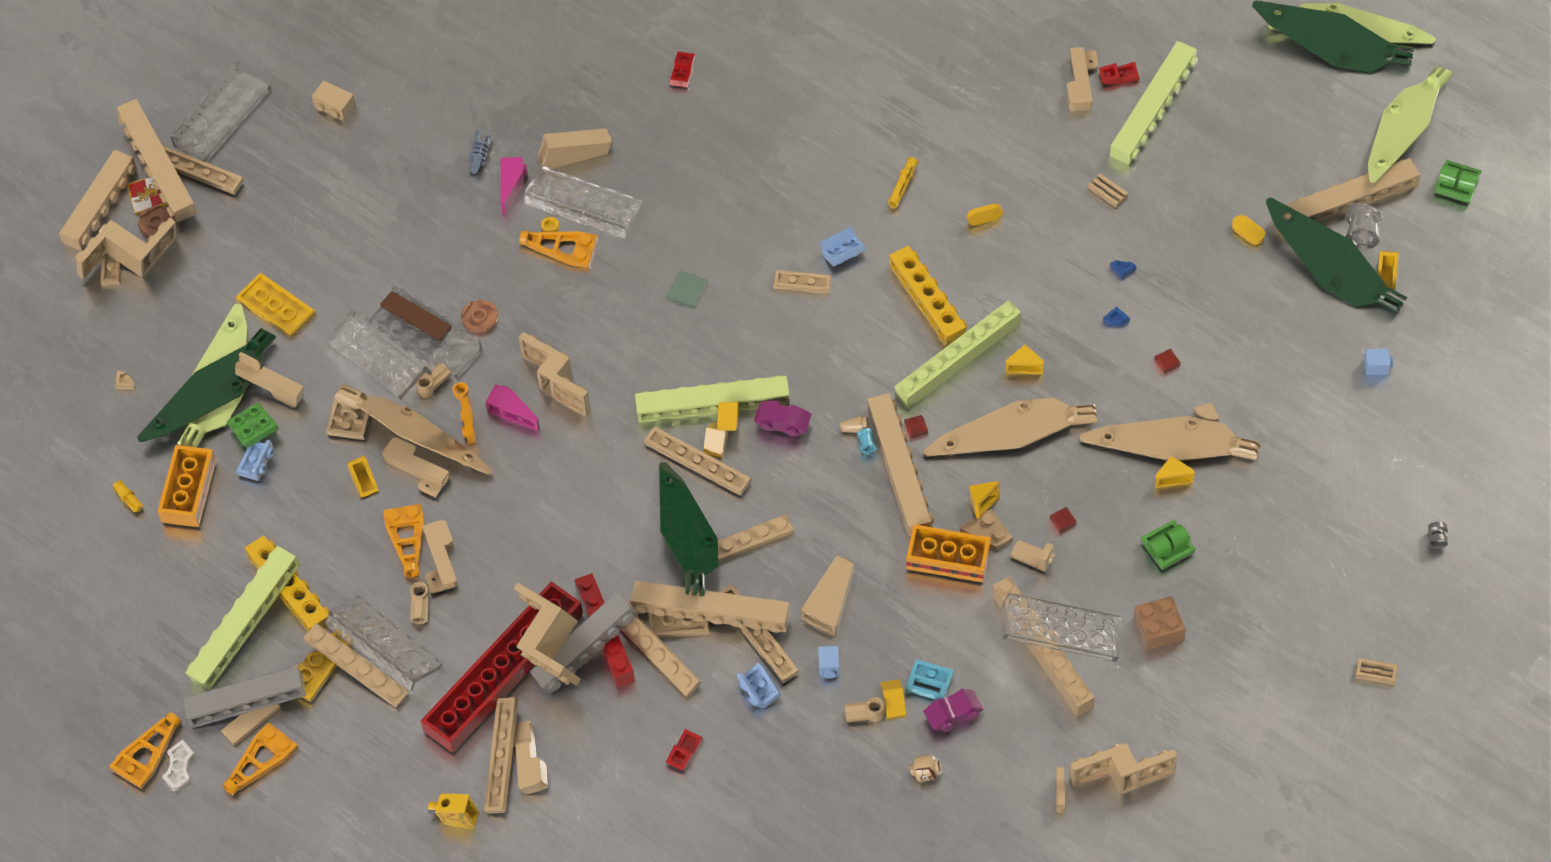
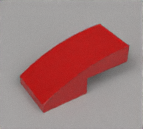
M677 52L670 85L688 88L695 60L694 53Z
M1136 62L1121 66L1113 63L1099 68L1103 84H1123L1140 80Z
M684 729L677 745L673 746L665 763L684 772L704 738Z

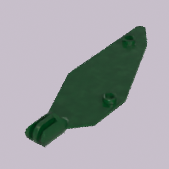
M1258 0L1252 4L1256 12L1271 27L1334 67L1372 73L1389 62L1412 65V61L1407 59H1413L1414 54L1410 52H1414L1415 48L1392 44L1345 14ZM1279 10L1281 14L1276 15L1274 12Z
M1267 198L1266 205L1275 227L1324 290L1355 307L1380 303L1399 313L1400 309L1385 300L1402 307L1404 303L1389 295V293L1406 301L1407 296L1385 284L1352 240L1274 198ZM1286 214L1291 215L1290 219H1285L1284 217Z
M260 328L245 346L196 371L137 436L138 441L145 442L166 436L240 397L252 383L235 374V364L239 362L240 352L259 361L260 368H262V354L273 343L276 336Z
M661 462L659 464L660 532L685 574V594L689 595L691 588V595L696 596L699 587V597H703L705 595V577L719 567L718 538L684 480L666 462Z

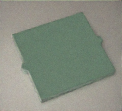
M679 271L666 297L679 302V304L683 303L695 307L708 280L695 274Z

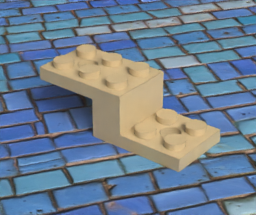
M522 332L519 336L522 357L539 366L537 377L540 391L587 417L591 412L588 391L583 386H577L570 381L573 375L569 356L564 352L555 350L548 343L540 342L535 336Z
M1127 743L1122 745L1115 744L1106 751H1097L1087 758L1074 760L1070 764L1069 782L1073 788L1110 774L1119 794L1175 774L1177 754L1174 749L1170 751L1164 750L1158 753L1157 756L1152 758L1146 757L1136 763Z

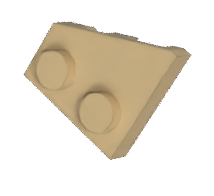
M991 509L985 512L980 519L975 518L960 527V532L991 537V548L996 551L1013 541V537Z

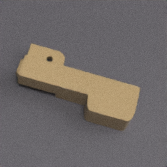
M1084 47L1070 48L1074 81L1067 83L1066 93L1069 110H1091L1093 100L1087 70H1094L1098 67L1096 50L1084 51Z
M240 352L239 362L235 364V374L272 392L274 399L292 408H296L304 396V387L264 366L260 368L259 361Z
M397 437L391 439L382 452L385 463L421 479L418 484L419 490L435 498L450 479L448 470L417 457L416 447Z
M439 520L423 525L424 536L437 569L428 572L425 576L430 593L434 594L458 586L447 552L454 548L447 522Z
M529 720L517 723L513 748H516L518 786L525 794H531L541 791L548 786L547 767L541 759L536 757L534 724Z

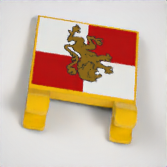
M153 177L127 184L135 215L141 214L147 208L153 206L163 207L167 205V203L163 204L159 197L160 190H155L152 184Z

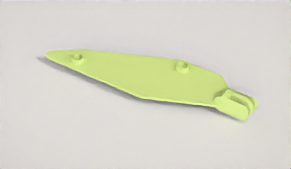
M1303 3L1299 6L1345 14L1392 44H1433L1436 42L1434 36L1413 25L1340 3ZM1275 11V12H1274L1276 15H1280V14H1281L1280 11ZM1268 24L1270 30H1276Z
M1437 66L1423 83L1404 88L1383 111L1368 161L1369 181L1371 183L1377 182L1429 126L1438 93L1452 77L1453 73L1450 70Z
M237 303L232 307L193 374L246 345L247 323L241 304ZM243 393L240 397L189 423L178 441V445L198 447L205 433L226 426V421L231 418L243 398Z

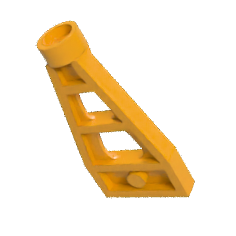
M522 230L519 244L570 266L589 269L598 235L581 231L530 232ZM542 240H556L554 248L549 249L541 246ZM563 241H574L576 244L573 253L566 254L559 250L560 243Z
M458 382L453 386V394L461 403V420L464 421L465 425L462 426L463 438L467 437L468 445L476 444L473 410L468 386L463 382Z
M416 504L383 510L386 531L402 563L404 575L409 578L418 576L420 574L419 561L423 539L422 526L425 525L422 505ZM414 526V535L412 537L403 539L399 537L397 533L398 528ZM414 544V554L404 555L402 546Z
M169 712L165 718L163 717L123 749L109 766L110 770L138 788L143 789L154 775L169 741L181 720L175 714ZM158 732L164 738L159 746L155 747L148 743V740ZM141 748H147L152 751V756L146 765L133 759V755Z
M268 722L254 736L234 771L222 784L223 788L230 795L234 796L238 791L283 764L298 749V744ZM261 746H265L274 753L273 758L264 763L255 759V754ZM248 762H251L258 768L250 776H245L241 772Z

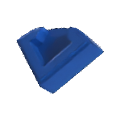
M1116 260L1110 263V267L1121 279L1137 268L1130 261Z
M1116 306L1103 317V321L1109 325L1121 326L1130 322V318Z

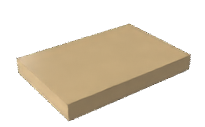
M648 613L649 629L659 639L709 635L708 621L698 622L689 618L677 619L673 616H657L653 613Z

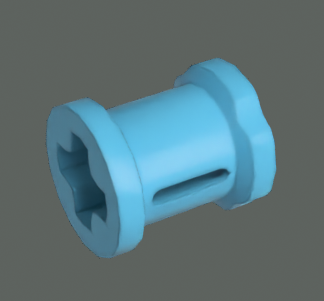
M869 428L862 429L857 433V438L860 439L861 443L860 452L864 454L873 453L877 450V445L873 440L874 431Z

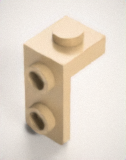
M1021 540L1017 541L1010 554L1011 558L1044 572L1049 564L1053 563L1056 556L1053 544L1047 542L1042 550Z

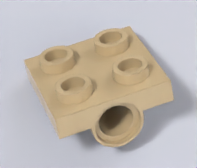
M334 399L326 433L331 436L364 440L370 415L362 409H353Z

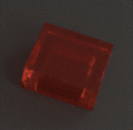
M1171 348L1154 356L1155 362L1164 374L1179 367L1181 364Z
M923 415L904 419L909 438L928 434V428Z
M1067 507L1050 515V520L1059 533L1077 524V521Z

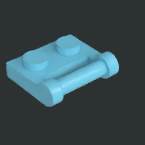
M916 659L905 688V693L910 695L914 693L934 700L945 698L954 670ZM915 681L940 688V692L915 686Z

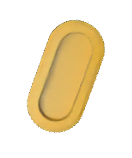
M990 204L970 210L966 218L970 225L976 226L998 220L1003 215V209L1000 204Z
M1238 215L1233 218V231L1246 241L1254 245L1261 244L1264 241V229L1245 215Z

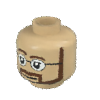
M931 754L917 756L913 764L910 765V772L918 782L934 781L941 774V764L939 759H936Z

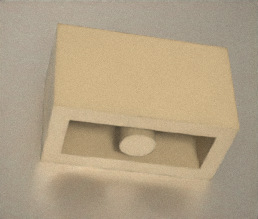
M324 80L312 95L314 107L319 111L329 113L334 118L345 120L356 106L354 94Z

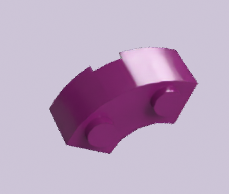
M763 401L759 403L754 422L763 430L780 431L795 437L806 433L812 414L793 404L788 407L780 405V401Z
M961 688L949 697L936 699L923 712L934 731L943 730V732H947L966 721H973L978 718L979 713L984 710V707L974 690Z

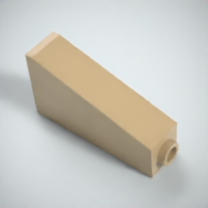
M607 128L544 134L537 157L542 171H547L606 155L613 141L611 135L608 134Z
M836 555L801 608V619L836 636L854 575V564L849 559Z

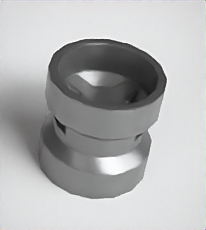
M1444 522L1430 523L1428 525V532L1430 534L1428 538L1429 545L1433 548L1446 547L1449 544L1448 536L1446 535L1448 533V525Z

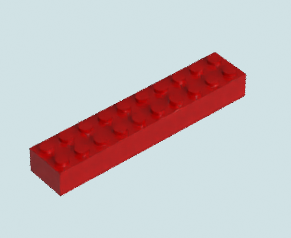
M552 581L539 594L563 609L576 620L583 614L581 602ZM528 605L420 720L423 731L450 752L454 753L496 708L497 699L505 698L535 666L528 659L520 655L522 651L516 646L538 614V609Z

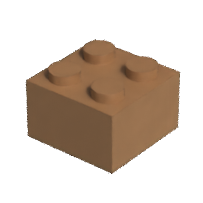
M1173 596L1134 607V620L1146 651L1184 640L1186 629Z

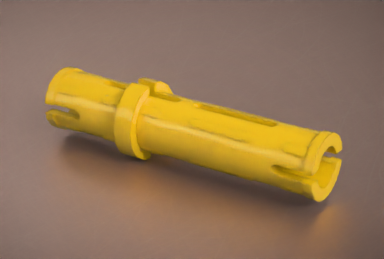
M907 158L904 168L900 170V177L887 201L889 206L893 208L899 206L909 181L914 177L915 168L919 163L916 158Z

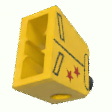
M442 793L439 795L438 802L430 801L428 804V813L437 814L443 824L471 830L475 829L479 810L469 794Z

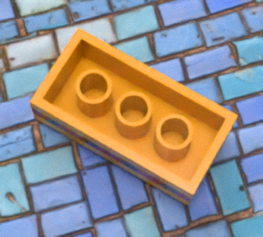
M175 445L157 511L161 523L199 527L216 464L213 449Z
M914 524L906 556V569L984 582L991 550V537Z

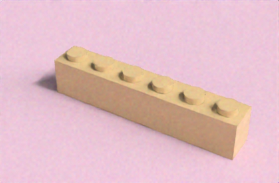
M117 150L112 152L59 232L63 244L80 251L88 244L94 231L98 230L102 219L107 216L109 208L117 201L121 190L126 187L128 179L135 173L136 164L133 156Z

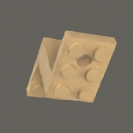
M169 218L166 222H162L156 234L151 235L145 243L110 220L107 225L104 224L100 228L99 234L96 237H92L89 240L84 251L81 250L77 254L76 266L78 277L84 280L105 255L108 254L143 278L177 239L176 221Z
M517 583L514 590L519 593L518 598L532 608L539 610L516 646L522 651L520 655L537 667H541L550 675L557 677L565 684L569 685L571 682L577 686L581 679L553 659L578 621L560 607Z

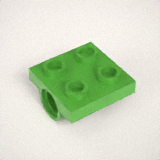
M1446 160L1441 168L1434 193L1470 203L1482 170Z
M259 402L226 421L242 447L245 446L246 449L279 429L277 423Z
M1175 520L1141 537L1142 544L1161 570L1195 553V547L1190 542L1187 530L1183 525H1178Z

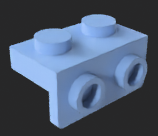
M852 227L820 242L823 257L833 266L842 264L845 260L855 257L866 250L864 244L855 236Z
M266 440L265 443L257 442L247 448L236 470L237 475L259 481L261 475H264L266 472L268 460L272 459L274 455V448L270 440Z
M760 662L745 674L740 672L737 674L740 680L738 684L744 691L748 692V699L755 707L759 706L765 709L782 695Z

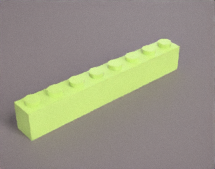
M1179 41L1175 43L1111 144L1110 157L1128 165L1131 164L1133 159H1137L1141 146H1145L1149 133L1154 132L1157 125L1156 122L1158 119H1162L1165 113L1164 109L1166 106L1169 107L1171 105L1173 95L1178 93L1181 88V82L1188 78L1190 68L1196 65L1198 60L1196 48Z
M1009 300L899 382L895 386V399L907 410L1018 327L1021 324V311Z
M779 375L771 378H755L746 381L737 380L729 383L719 382L712 385L702 384L695 387H679L678 389L670 390L661 389L653 392L643 391L635 394L638 423L718 414L719 402H738L739 411L758 409L759 403L763 401H780V405H790L787 376Z
M279 546L270 552L265 564L257 570L254 579L246 585L244 593L240 598L236 599L233 608L223 617L220 626L212 632L210 640L200 649L196 659L189 664L186 674L192 681L208 691L211 690L301 565L296 556Z

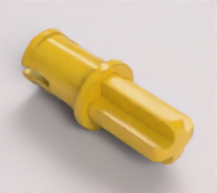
M122 480L115 482L113 490L121 497V501L126 503L133 512H140L143 504L135 497L134 491L129 490Z

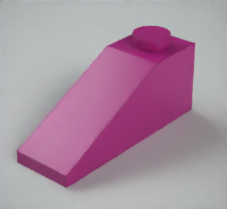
M523 157L500 158L502 214H506L524 184V175L528 174L527 164L523 163Z
M495 384L485 401L487 412L539 431L540 426L537 416L513 390L507 386Z

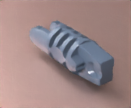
M481 130L476 132L468 162H471L469 172L475 175L479 167L484 166L492 139V134L488 133L485 141L480 140Z

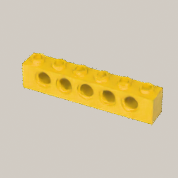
M908 245L890 254V267L947 347L966 333V322L964 319L959 318L955 306L949 304L947 295L944 291H940L934 277L931 278L926 265L921 264L915 250L912 251Z
M263 535L244 549L248 559L258 570L267 561L265 558L269 556L271 551L275 550L276 545L271 539L267 540ZM296 570L286 584L292 583L293 585L285 586L278 596L308 632L316 623L323 629H326L332 625L330 619L332 616L331 612L326 606H321L319 597L316 593L312 594L309 591L310 588L304 579L300 580L298 578L299 574Z

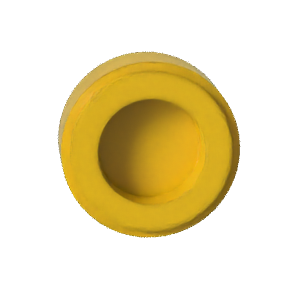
M546 217L541 222L542 232H558L560 229L559 221L555 217Z

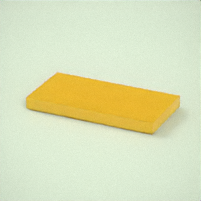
M261 272L235 297L236 301L290 339L316 315V311Z

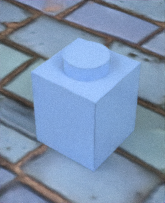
M1389 349L1365 350V375H1389L1390 367H1393V356H1389Z
M838 646L818 647L820 677L833 678L840 676Z

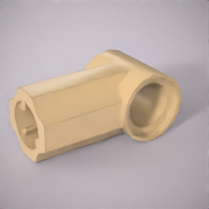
M439 363L427 374H422L416 378V388L419 397L424 399L430 398L434 394V390L451 376V372L445 364Z
M416 582L410 589V622L424 624L428 622L430 595L425 583ZM419 592H424L421 596L416 595Z
M873 697L867 702L845 704L846 721H881L885 717L883 701L878 697ZM873 708L880 709L876 712L871 711Z

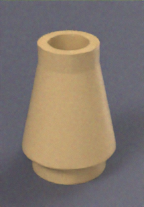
M860 415L846 421H841V432L858 433L862 429L869 428L868 417Z

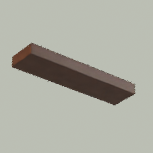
M393 291L380 303L381 308L439 342L452 329L450 324Z

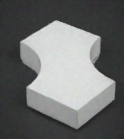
M181 740L167 751L170 757V766L162 776L165 783L174 793H177L191 782L187 769L190 761L195 757V753L184 740Z

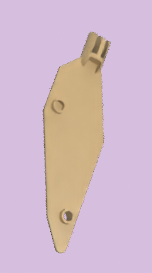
M345 384L341 385L335 395L337 402L353 409H362L401 438L460 462L465 467L474 468L488 475L492 474L493 471L475 453L416 411H413L410 407L399 405L383 397L366 396L362 391Z
M1056 398L1015 401L943 434L923 450V454L925 456H939L1022 448L1070 425L1097 423L1095 404L1069 406Z
M1190 416L1109 425L1080 435V441L1163 460H1168L1172 456L1179 461L1225 455L1256 460L1261 446V442L1236 437L1223 423Z

